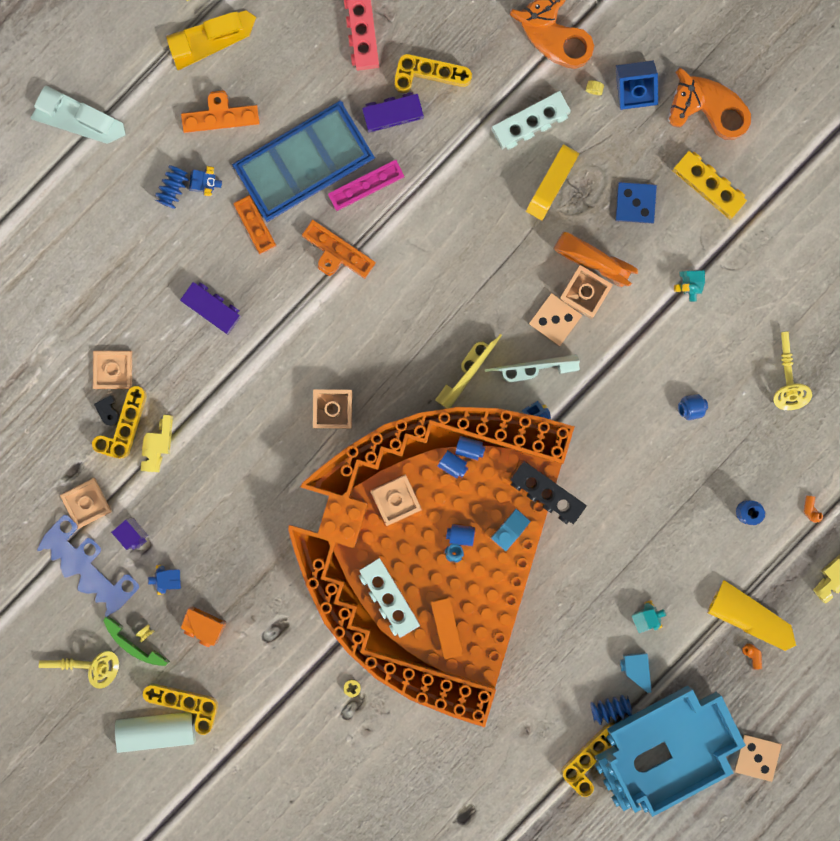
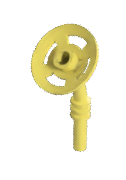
M789 331L781 332L783 350L781 361H783L786 386L780 388L775 393L773 400L774 404L780 409L795 410L809 403L812 398V391L804 384H794L791 366L793 365V362H791L793 360L791 356L793 355L790 353ZM796 400L798 401V402H795V403H786V401H791V402L796 401Z
M104 651L98 654L92 662L73 660V658H70V660L68 658L66 660L64 658L61 660H39V668H61L62 670L64 668L66 670L69 668L70 670H73V668L89 669L88 679L90 684L95 688L101 689L107 687L115 679L119 668V661L113 652ZM109 660L112 661L111 671H109ZM105 677H107V678H106L105 680H103L102 682H97L98 680H102V679H104Z

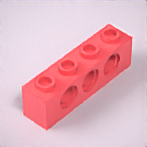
M344 0L345 9H349L350 15L346 16L347 28H351L352 35H348L349 45L354 47V54H351L352 66L356 65L357 71L379 68L371 0ZM357 7L364 9L361 15H356L353 11ZM364 26L367 30L364 34H358L356 32L357 27ZM361 45H367L369 50L366 53H361L358 51V48Z

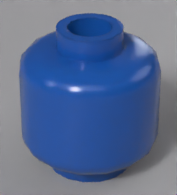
M700 394L684 396L678 404L679 414L689 421L703 418L706 410H708V402Z

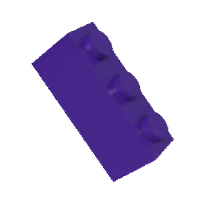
M409 92L403 94V97L399 99L390 97L384 99L383 103L370 102L365 104L366 107H363L362 110L368 133L424 119L418 94Z
M192 282L180 301L229 335L241 318L238 314L240 310L231 304L229 307L223 304L224 299L216 293L212 296L207 292L209 288L201 282L198 284Z
M134 518L124 520L111 532L126 550L139 549L147 542L145 538L148 534Z

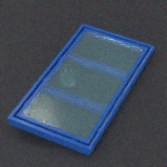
M339 100L232 165L265 221L269 222L375 159V156L344 107V103Z

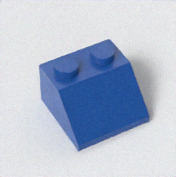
M654 60L616 65V82L620 110L658 105V73Z

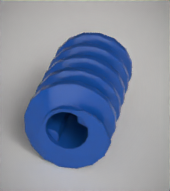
M169 165L168 168L172 172L165 173L169 179H162L165 186L158 187L162 193H155V196L159 199L155 201L175 209L176 206L172 202H179L176 194H183L179 188H186L182 181H189V179L186 177L187 172Z
M745 500L738 504L736 508V516L744 524L757 525L765 518L766 512L757 501ZM748 510H753L752 516L747 514Z
M620 695L619 701L614 696L612 703L606 698L604 705L601 700L597 701V706L590 702L594 723L597 720L599 725H602V719L609 723L610 717L616 722L618 715L622 720H624L626 713L628 716L632 715L628 695L627 699Z

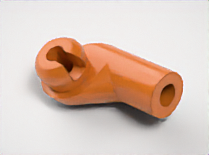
M806 495L804 514L814 523L821 522L823 514L819 513L814 507L816 497Z
M753 644L743 646V654L752 659V669H762L761 651Z

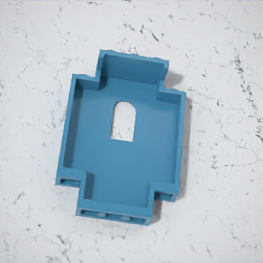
M686 686L607 728L609 733L607 739L613 747L594 757L597 761L595 766L599 774L603 773L605 777L603 782L607 790H611L614 795L611 798L615 806H620L623 811L631 808L635 813L643 809L645 813L648 812L654 817L734 774L726 756L746 745L723 697L717 691L698 701L693 689ZM665 742L672 756L671 758L644 772L635 769L634 760L638 755Z

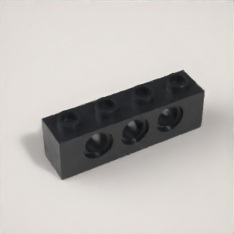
M524 460L520 461L509 477L512 481L511 486L518 491L523 489L528 492L526 496L532 501H541L543 503L542 507L550 513L553 511L558 513V519L565 524L570 522L574 525L587 507L585 503ZM530 477L536 480L533 487L526 486V480ZM547 488L551 489V496L546 499L542 498V491ZM560 500L567 501V507L563 510L557 507Z

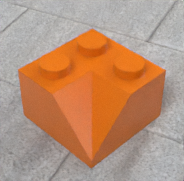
M192 606L187 610L181 629L185 630L184 634L194 638L196 636L200 640V644L210 647L218 643L227 622Z

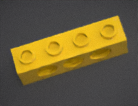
M688 151L672 171L729 220L732 219L746 203L745 194L739 189H733L730 186V181L723 176L719 177L715 173V168L709 164L705 165L701 161L702 158L696 152L691 153ZM693 167L699 168L701 171L700 176H694L691 169ZM706 180H713L715 182V188H708L706 186ZM721 192L729 194V201L721 199Z

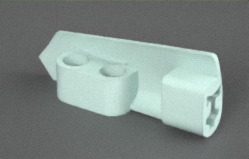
M47 85L42 89L34 105L36 109L30 117L32 120L106 144L126 135L122 122L84 103H80Z
M577 354L485 369V372L501 371L503 379L508 383L533 379L538 375L539 369L557 366L559 374L576 372L580 370V361ZM534 367V375L529 376L525 373V368ZM506 370H515V378L509 379L506 376Z

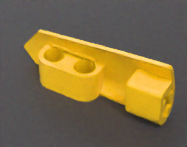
M247 10L239 13L232 12L209 19L201 25L166 35L176 69L179 71L249 37L256 17Z
M722 581L719 591H716L709 606L708 614L784 651L796 646L792 625L727 581Z

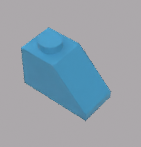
M515 509L491 536V539L507 551L531 521Z
M646 652L624 654L623 659L620 660L621 671H625V674L647 693H652L648 654Z

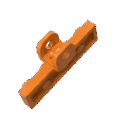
M224 90L210 92L208 96L209 110L181 113L184 133L260 124L258 105L229 108L228 95ZM215 97H219L221 102H216Z
M314 220L311 221L302 234L303 238L324 251L318 262V270L327 276H332L342 263L366 279L376 264L375 261ZM330 263L331 266L327 267L325 266V264Z

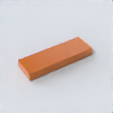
M251 195L234 202L233 204L258 253L262 254L276 247Z
M450 598L431 602L444 660L462 656V647Z

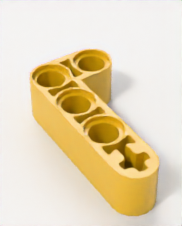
M405 54L400 57L398 62L395 88L400 93H407L412 87L414 77L466 87L471 83L472 73L469 68ZM406 60L411 61L413 64L409 69H405L402 66V63ZM423 65H429L431 71L424 73L420 68ZM440 70H449V76L442 77L439 74ZM453 70L456 71L455 79H452ZM462 73H465L467 77L464 81H461L460 76ZM405 79L408 81V85L400 87L398 81Z
M564 144L562 145L526 210L527 213L543 221L577 160L579 152Z
M134 386L128 390L114 438L106 436L95 437L92 441L94 451L119 459L126 458L129 455L147 398L145 389ZM138 390L139 394H142L141 398H137L135 402L139 404V407H137L136 405H130V401H135V396H133V393L137 392ZM130 408L136 410V416L132 419L127 416V411ZM125 426L130 428V435L128 437H124L121 433L122 428ZM100 439L106 441V447L103 450H100L97 446ZM121 444L124 446L125 452L119 456L116 453V447Z
M150 684L144 689L143 698L149 703L197 714L195 730L198 734L206 735L212 730L218 709V702L215 698L159 684ZM154 689V693L161 694L162 691H164V693L162 694V698L160 700L161 696L155 695L152 698L151 694L148 693V691ZM167 693H173L176 696L175 702L167 700ZM187 697L193 698L195 701L194 706H187L185 699ZM204 702H211L214 706L213 710H205ZM200 721H207L209 728L207 730L201 729L199 726Z
M615 723L606 724L562 768V776L565 781L583 797L590 796L594 790L591 780L585 773L597 762L594 756L612 747L610 742L606 743L601 736L604 735L606 738L609 735L607 728ZM597 741L603 743V748L599 751L593 749V745ZM588 755L590 757L589 762L581 764L579 761L581 756ZM568 769H575L576 774L574 777L569 778L566 776ZM581 783H589V789L581 791L579 789Z

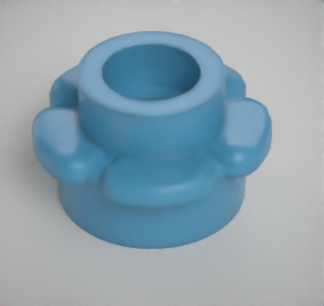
M451 544L445 549L448 561L457 563L462 560L464 552L460 545Z

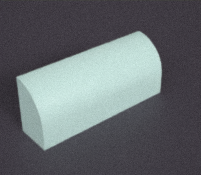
M182 712L116 720L115 739L117 753L194 744L196 739L193 713Z

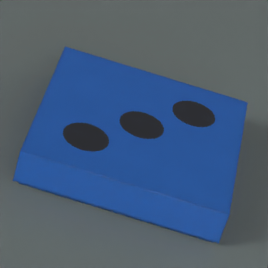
M619 182L615 221L654 224L657 185Z

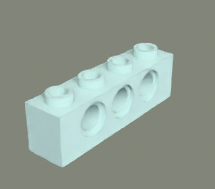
M559 91L492 126V131L502 150L504 148L510 150L518 145V141L522 139L527 141L534 137L535 132L548 130L552 127V123L556 121L561 123L567 120V115L570 114L571 110ZM551 109L554 112V116L546 117L544 110ZM535 118L537 125L529 126L527 119ZM514 126L518 127L520 129V134L512 135L510 133V128Z
M380 558L359 570L361 574L358 576L363 585L368 584L371 589L368 592L374 602L378 601L381 606L379 608L381 615L384 619L388 617L391 622L389 628L394 636L398 634L401 638L420 626V623ZM374 577H381L384 584L381 587H375L372 583ZM384 594H392L394 601L391 604L384 603L382 599ZM396 610H401L404 613V618L400 621L395 620L392 616Z

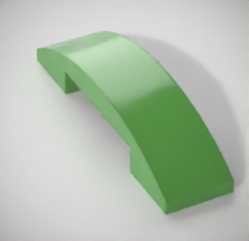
M109 616L104 618L103 621L108 632L127 653L152 665L166 666L170 662L155 650L150 655L146 654L120 634V631L123 629L122 625Z

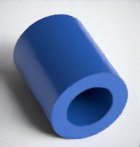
M460 436L455 454L478 461L479 457L483 458L486 447L482 446V441Z
M448 450L437 466L456 479L458 476L463 477L468 470V467H466L467 462Z
M452 524L451 528H447L446 539H450V544L473 547L475 527Z

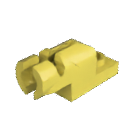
M163 415V419H160L159 430H162V434L146 433L144 436L142 456H146L149 460L141 462V471L160 472L163 458L161 453L170 454L173 416Z
M840 554L821 570L827 578H823L813 589L814 593L825 604L833 598L831 590L835 593L840 592Z

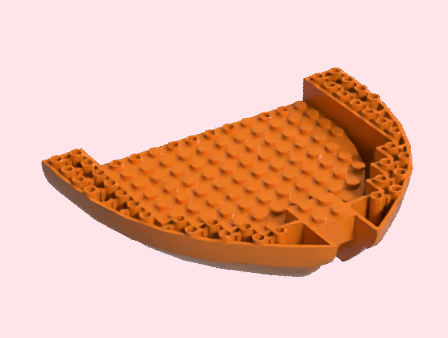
M454 407L422 412L382 425L349 445L302 483L301 488L329 496L318 532L293 525L288 527L304 581L324 624L345 651L375 679L418 704L453 718L482 727L486 726L496 692L497 680L548 513L542 507L543 503L537 500L534 502L526 496L528 492L523 489L518 491L511 486L512 481L509 477L520 461L524 460L557 483L575 426L499 408ZM460 436L482 441V446L486 448L483 458L479 457L478 461L456 455L467 462L466 467H468V470L463 477L458 476L456 479L437 467L447 450L455 454ZM406 474L422 510L386 526L370 490ZM533 477L526 480L527 487H533L536 483ZM544 489L542 491V498H549L552 493L551 489ZM517 509L531 522L509 549L505 551L491 539V536ZM452 524L475 527L473 547L460 545L464 552L462 560L457 563L448 561L445 549L451 544L449 543L450 539H446L447 528H451ZM378 558L382 560L420 623L419 627L401 638L398 634L394 636L389 628L391 622L388 617L386 619L383 618L379 611V608H381L379 602L372 600L368 593L371 589L368 584L363 585L358 576L361 574L360 569ZM377 576L373 578L372 583L375 587H381L384 581L381 577ZM386 593L382 597L383 602L386 604H391L394 601V597L390 593ZM450 598L463 655L444 660L431 602ZM396 610L392 616L395 620L400 621L404 618V613L401 610Z

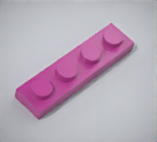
M394 160L328 193V196L337 212L405 178L397 160Z

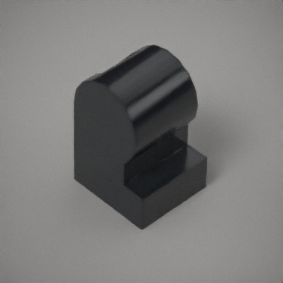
M113 395L94 404L104 424L109 426L116 425L120 418L119 412L112 406V404L116 403Z

